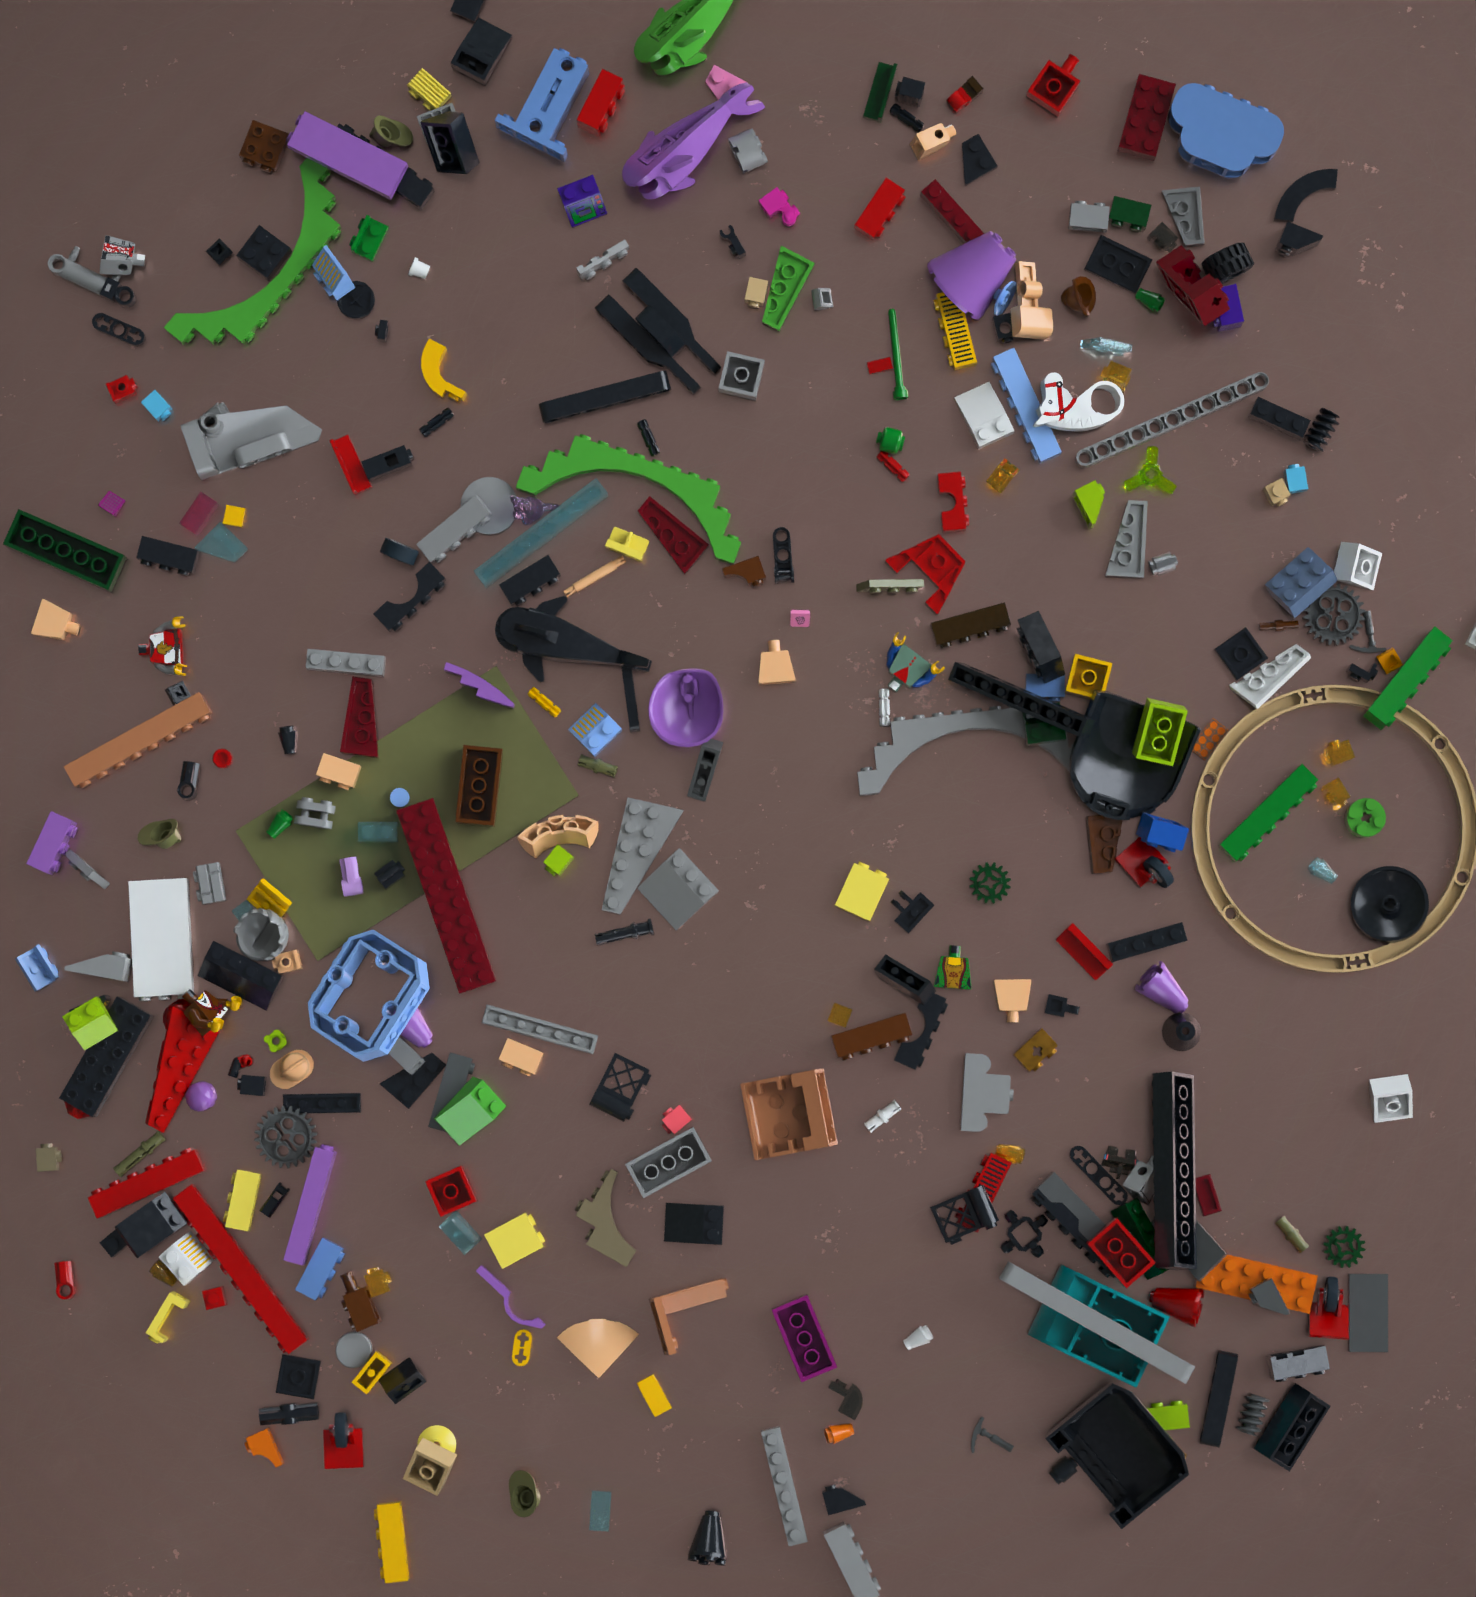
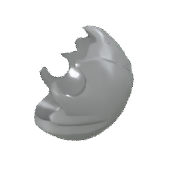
M252 909L248 913H244L233 929V932L237 934L236 942L242 954L256 961H269L277 957L285 949L289 939V931L284 920L270 909Z

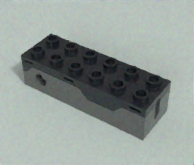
M117 996L108 1011L119 1031L85 1051L59 1099L64 1101L67 1113L77 1119L98 1116L154 1017L122 997Z
M1051 1172L1030 1192L1033 1196L1031 1200L1039 1208L1043 1206L1046 1209L1044 1214L1051 1221L1056 1220L1060 1224L1058 1228L1065 1235L1070 1234L1073 1237L1071 1242L1078 1249L1081 1250L1083 1248L1087 1252L1085 1256L1092 1263L1097 1262L1100 1265L1098 1269L1105 1277L1115 1278L1086 1244L1106 1225L1055 1172Z

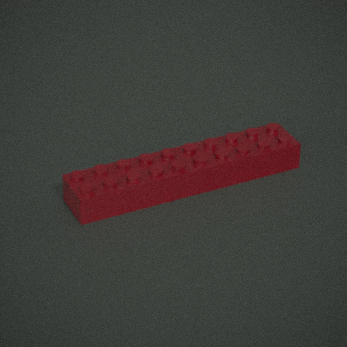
M434 798L396 810L459 994L495 982L496 978Z

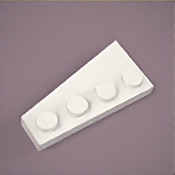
M1295 644L1277 655L1272 662L1264 663L1260 666L1259 670L1252 674H1246L1243 676L1244 679L1237 683L1233 682L1229 687L1233 692L1258 709L1308 662L1311 656L1307 651Z

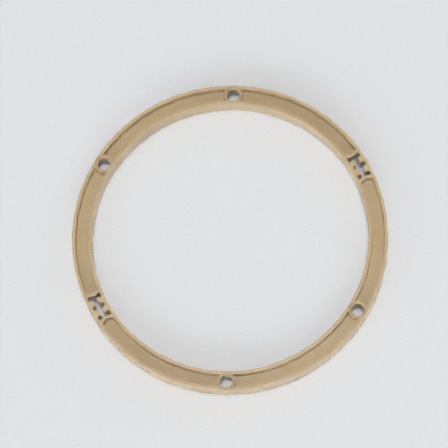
M1323 685L1294 690L1278 696L1247 714L1227 732L1210 755L1199 777L1191 810L1190 837L1194 863L1202 887L1220 917L1240 938L1264 955L1281 963L1316 972L1342 973L1365 970L1394 961L1422 945L1445 924L1459 905L1471 881L1476 865V795L1473 784L1463 761L1448 738L1435 724L1409 705H1406L1401 713L1398 711L1395 713V721L1407 727L1418 736L1442 765L1455 795L1460 825L1457 859L1450 880L1438 902L1428 913L1425 923L1416 934L1400 942L1388 943L1373 950L1355 954L1331 955L1304 951L1276 940L1252 923L1233 902L1220 880L1210 844V811L1214 792L1223 769L1242 742L1266 722L1292 710L1321 704H1347L1369 709L1381 692L1350 685ZM1323 690L1322 696L1316 697L1314 701L1311 697L1306 699L1303 697L1309 695L1311 691H1313V694H1319ZM1436 739L1443 741L1444 746L1442 749L1435 747ZM1205 775H1210L1213 778L1212 785L1204 783ZM1459 872L1464 873L1466 876V880L1463 883L1457 880ZM1228 908L1233 909L1235 912L1233 919H1229L1225 915V911ZM1355 957H1357V960L1366 959L1367 963L1359 964L1358 968L1356 965H1349V969H1346L1347 962L1354 961Z

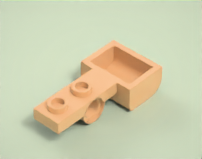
M1018 261L1015 263L1018 305L1010 309L1012 337L1045 340L1053 332L1052 309L1038 307V299L1042 295V284L1036 282L1035 263Z

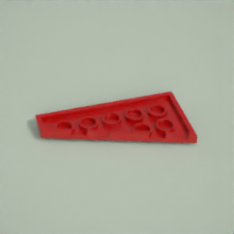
M172 1005L169 1008L170 1015L168 1022H166L165 1039L162 1041L156 1069L157 1077L153 1083L154 1091L152 1100L149 1102L145 1121L147 1125L163 1133L219 1031L213 1032L210 1030L202 1036L192 1026L184 1012Z

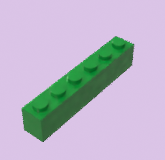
M1434 626L1363 716L1380 730L1385 726L1390 727L1396 719L1394 717L1397 711L1401 713L1406 707V699L1408 697L1412 699L1417 693V685L1419 683L1423 685L1429 678V675H1427L1430 669L1434 671L1440 664V661H1438L1440 656L1445 657L1451 650L1449 645L1453 640Z
M1303 764L1299 765L1218 846L1234 862L1238 859L1242 861L1249 854L1247 850L1251 846L1255 848L1263 841L1260 837L1265 832L1269 835L1277 827L1275 823L1279 819L1283 821L1290 814L1288 810L1293 805L1297 807L1304 800L1302 796L1306 792L1310 794L1317 787L1315 783L1318 779Z

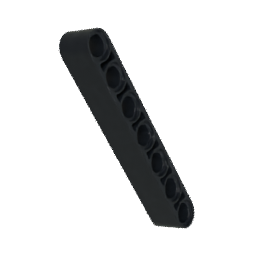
M659 371L545 401L539 404L543 423H550L670 391L671 386L667 371Z

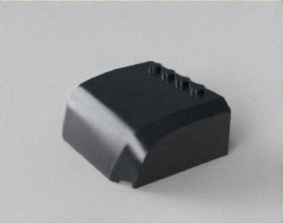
M1113 1383L1106 1385L1054 1426L1045 1438L1057 1453H1060L1065 1448L1113 1505L1109 1515L1121 1529L1189 1475L1184 1452L1133 1392Z

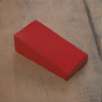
M891 357L867 362L869 374L893 370Z

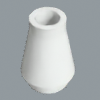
M926 1325L923 1327L919 1326L903 1342L906 1348L911 1350L912 1348L930 1343L933 1335Z

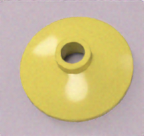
M430 1426L418 1438L417 1446L421 1439L425 1438L433 1443L439 1442L441 1447L455 1453L456 1439L453 1433L444 1426Z

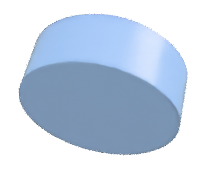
M396 788L391 792L390 801L394 806L401 808L409 803L410 796L405 789Z

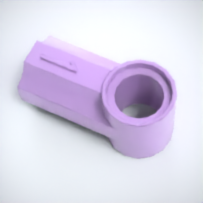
M348 857L340 859L343 878L341 883L344 897L363 894V884L361 877H359L357 858Z

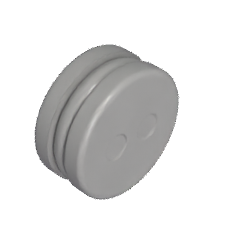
M356 1331L344 1334L336 1344L335 1352L337 1359L348 1368L363 1366L372 1355L370 1339L365 1334Z

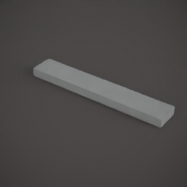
M486 1005L481 1022L590 1054L594 1053L598 1035L491 1005Z

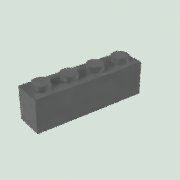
M450 1052L428 1127L445 1132L434 1118L467 1083L468 1075L473 1074L475 1063H472V1058Z

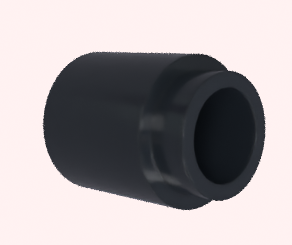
M1065 1456L1051 1468L1052 1470L1049 1474L1058 1485L1061 1482L1065 1483L1078 1472L1076 1469L1078 1464L1072 1457L1068 1459Z

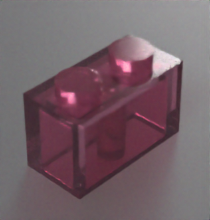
M200 492L179 524L198 537L219 504Z

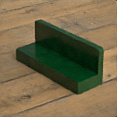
M882 62L878 63L863 118L882 122L898 64L894 63L892 66Z

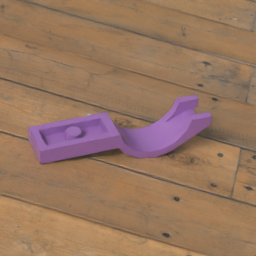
M483 1265L476 1270L480 1276L504 1297L505 1310L512 1320L518 1324L541 1329L546 1325L539 1317L533 1320H523L514 1315L509 1307L511 1291Z

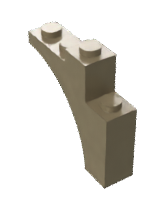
M611 1169L610 1172L606 1170L602 1176L601 1181H603L600 1189L596 1187L591 1196L594 1200L592 1202L586 1198L584 1202L580 1200L575 1211H577V1217L596 1227L594 1230H589L585 1237L588 1240L586 1244L627 1267L636 1249L630 1246L621 1236L613 1220L611 1192L618 1172Z

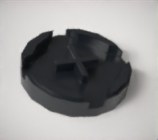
M352 281L356 288L337 300V304L342 314L354 320L363 319L374 309L375 295L366 283Z

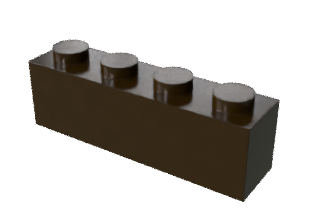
M1005 602L930 623L936 647L941 646V649L952 646V642L959 641V643L971 641L970 637L978 636V638L989 636L991 631L996 630L997 633L1007 631V627L1011 626Z

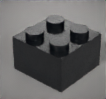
M259 225L236 256L241 262L270 282L292 250Z

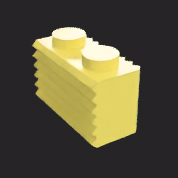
M423 68L407 84L409 88L408 93L415 99L419 97L424 102L422 105L428 111L442 107L452 97L451 93Z

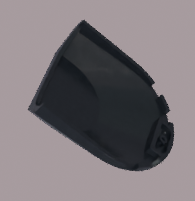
M1094 690L1085 716L1096 720L1089 738L1076 736L1071 750L1069 767L1074 789L1090 809L1107 818L1130 820V818L1142 816V812L1150 814L1156 811L1155 808L1163 802L1166 803L1175 792L1201 728L1185 720L1173 766L1135 758L1132 752L1145 704L1108 691Z

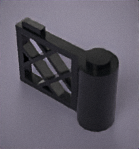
M615 1053L589 1105L623 1122L625 1119L630 1120L634 1109L631 1107L642 1085H647L651 1077L648 1074L650 1070ZM616 1059L624 1062L626 1070L615 1072L613 1065ZM638 1069L644 1072L641 1079L632 1080L630 1071ZM627 1072L630 1083L620 1086L617 1075ZM615 1077L618 1087L609 1089L603 1085L606 1079ZM632 1085L634 1090L632 1098L629 1099L623 1096L621 1088Z
M980 1185L930 1207L945 1242H950L951 1245L962 1241V1236L980 1228L991 1229L997 1226L996 1222L999 1221L984 1185ZM964 1198L967 1204L964 1212L954 1208L956 1201ZM942 1206L950 1209L947 1219L940 1217L936 1209ZM952 1211L963 1214L960 1224L949 1221ZM965 1216L973 1218L976 1226L970 1229L962 1226ZM948 1223L958 1227L956 1234L948 1237L946 1232Z

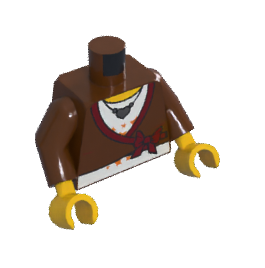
M189 989L182 996L189 1004L184 1010V1014L202 1036L210 1030L218 1032L222 1029L224 1020L221 1018L229 1010L227 1007H230L232 1011H237L242 1002V998L239 996H233L231 1001H228V999L216 998L205 990L197 996Z

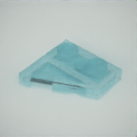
M1102 337L1081 340L1080 348L1099 352H1113V355L1124 356V353L1132 352L1133 347L1132 344Z
M221 522L194 547L200 552L234 563L248 550Z

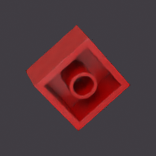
M463 1166L425 1181L440 1217L477 1202Z

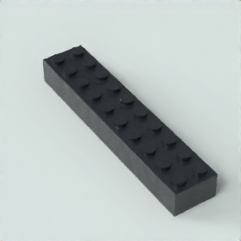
M1173 1071L1153 1073L1152 1124L1154 1134L1153 1202L1155 1213V1268L1193 1270L1197 1269L1194 1075Z

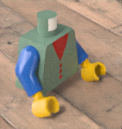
M897 632L887 652L886 666L889 669L888 673L893 676V679L887 686L897 692L903 684L909 689L929 684L945 667L938 669L936 664L939 661L931 665L904 644L906 636H904L903 640H899L897 638L899 632Z

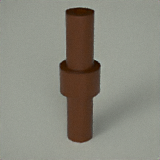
M1275 620L1274 622L1259 623L1260 631L1275 630L1276 632L1283 631L1284 629L1299 628L1298 620Z

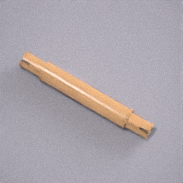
M622 555L614 561L611 560L609 563L575 582L572 586L563 590L567 598L575 592L578 593L626 563V560Z

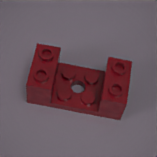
M1180 245L1156 261L1167 288L1206 326L1230 310L1227 303L1229 299L1225 292L1221 290L1223 285L1218 278L1214 279L1210 274L1203 278L1200 277L1199 273L1201 270L1193 261L1195 256L1190 249L1186 250Z

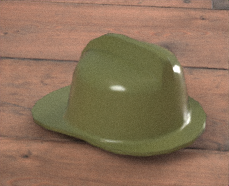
M381 115L376 116L374 119V127L369 137L374 139L379 145L383 147L393 144L407 146L412 143V132L405 124Z
M175 819L149 823L140 830L137 840L142 845L155 844L162 849H168L181 841L177 829L178 823Z
M523 1470L515 1471L509 1479L511 1508L517 1516L525 1518L534 1513L540 1503L541 1496L536 1488L534 1479L528 1472Z

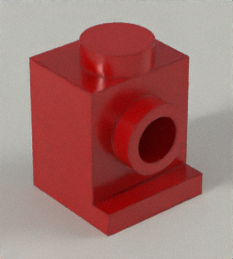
M125 375L110 383H106L115 404L136 395L134 389L137 388L133 377L129 379ZM124 384L125 389L119 390V386Z

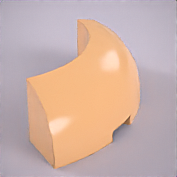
M575 815V817L553 816L549 817L547 821L539 824L534 823L517 838L523 849L534 858H537L541 853L557 844H578L590 848L598 833V821L580 815Z

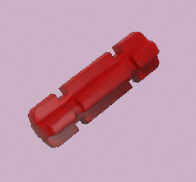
M881 451L877 455V459L881 463L884 462V465L894 475L897 474V478L901 482L909 477L910 474L905 469L902 470V466L892 456L889 457L887 452Z

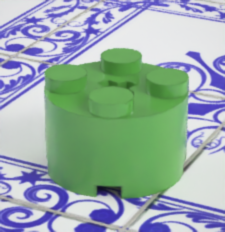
M1362 798L1349 805L1345 813L1344 822L1351 834L1361 838H1368L1382 830L1386 822V814L1379 802L1371 798ZM1362 813L1369 816V819H1367L1368 823L1361 820L1363 817Z

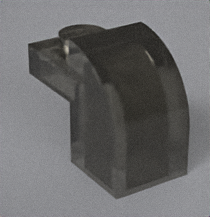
M838 1379L835 1382L831 1380L828 1388L844 1396L838 1411L855 1420L863 1404L860 1389L854 1383L847 1389L846 1383Z

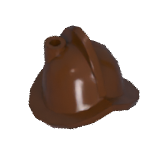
M1079 276L1072 280V286L1063 291L1061 301L1070 309L1083 312L1088 317L1096 302V291L1090 279Z

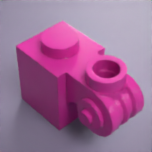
M776 187L758 200V204L769 219L778 213H782V223L787 227L794 225L796 218L800 215L796 206H790L788 203L789 197L783 189L780 191Z

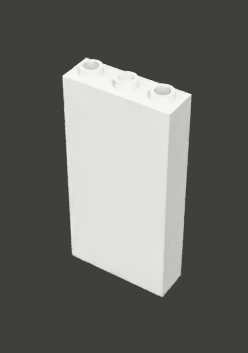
M189 879L128 881L134 997L139 998V1001H151V997H158L159 1000H169L170 996L178 995V999H183V994L189 989L194 992Z

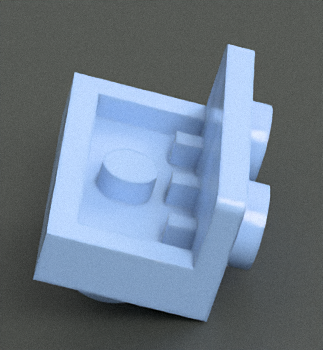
M39 944L15 959L35 992L53 983L59 977L56 966L50 963L46 950L43 947L41 948Z

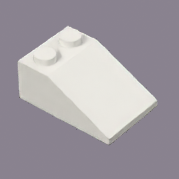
M990 382L954 397L978 450L1014 433L1013 426Z

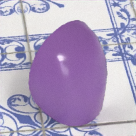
M682 669L662 677L653 689L649 700V719L653 730L659 738L668 744L679 747L701 745L715 736L721 726L724 711L722 693L713 674L703 669Z

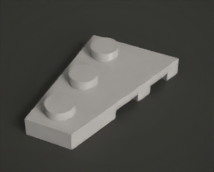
M1200 187L1162 190L1185 246L1205 245Z
M623 240L603 253V257L595 256L590 259L586 267L582 265L576 267L578 276L581 280L585 278L586 280L591 279L600 268L603 270L608 268L612 264L611 261L615 258L621 259L626 256L629 245Z

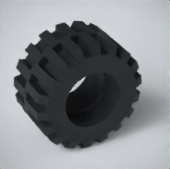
M1236 243L1210 255L1201 265L1206 275L1210 274L1214 279L1218 278L1221 283H1225L1250 270L1254 265V261L1245 243Z

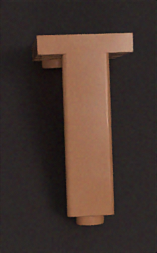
M726 1278L716 1279L649 1298L664 1355L675 1354L678 1348L676 1338L671 1335L666 1314L727 1297L725 1290H728L729 1287Z

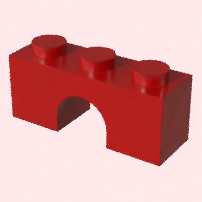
M961 472L939 473L937 475L939 495H950L955 501V507L952 510L941 512L942 533L966 531V526H969V515L965 514L964 507L968 506L967 495H963L962 489L966 488L965 476H961Z

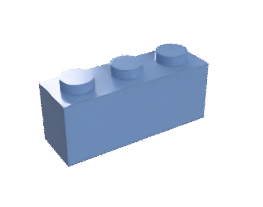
M323 1237L295 1290L315 1301L318 1297L322 1299L327 1290L324 1287L327 1280H332L336 1273L333 1270L336 1263L340 1264L345 1255L343 1253L344 1248Z

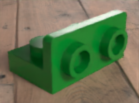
M366 215L365 219L362 218L358 224V229L360 230L357 236L354 235L349 246H351L352 253L373 262L389 226Z

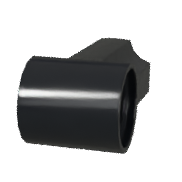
M183 761L180 784L177 788V792L183 800L191 801L197 795L199 763ZM185 787L192 788V792L188 796L182 794Z

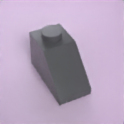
M1268 1278L1249 1288L1251 1293L1248 1295L1253 1304L1257 1303L1259 1307L1284 1315L1290 1314L1272 1278Z

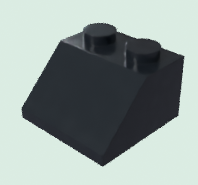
M1287 221L1275 250H1278V253L1285 257H1289V255L1295 256L1318 246L1323 235Z

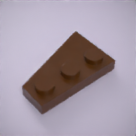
M1102 815L1086 816L1092 874L1113 872L1123 820L1111 819Z

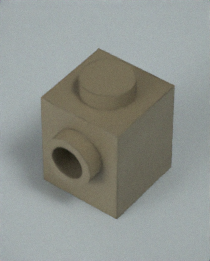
M52 1143L40 1144L41 1148L36 1149L37 1172L59 1170V1162H62L61 1150L58 1151V1147H52Z

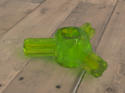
M1147 447L1146 464H1143V469L1138 471V475L1124 481L1127 491H1131L1144 484L1145 486L1152 485L1153 487L1157 485L1169 494L1174 492L1177 487L1176 484L1162 476L1163 472L1160 471V465H1157L1158 447ZM1150 470L1154 471L1153 474H1156L1152 479L1148 478L1149 475L1146 476Z

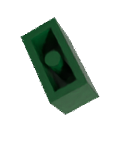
M1114 196L1108 222H1112L1111 225L1115 227H1122L1124 225L1130 227L1132 231L1141 232V230L1146 229L1152 205Z

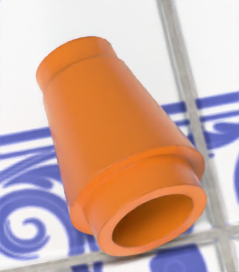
M851 1423L831 1425L824 1429L827 1443H833L834 1445L854 1435V1430Z

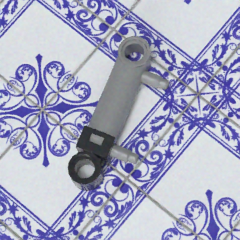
M78 246L74 247L68 259L60 254H54L48 259V267L54 275L88 289L113 303L116 300L124 308H130L135 304L136 295L133 290L128 286H122L118 282L121 275L113 274L112 278H107L75 263L80 251ZM57 261L63 262V266L60 269H54V264ZM130 293L129 300L122 301V294Z

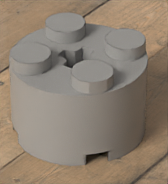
M753 128L728 138L733 155L738 163H740L738 165L743 174L768 162L765 153L761 150V142Z

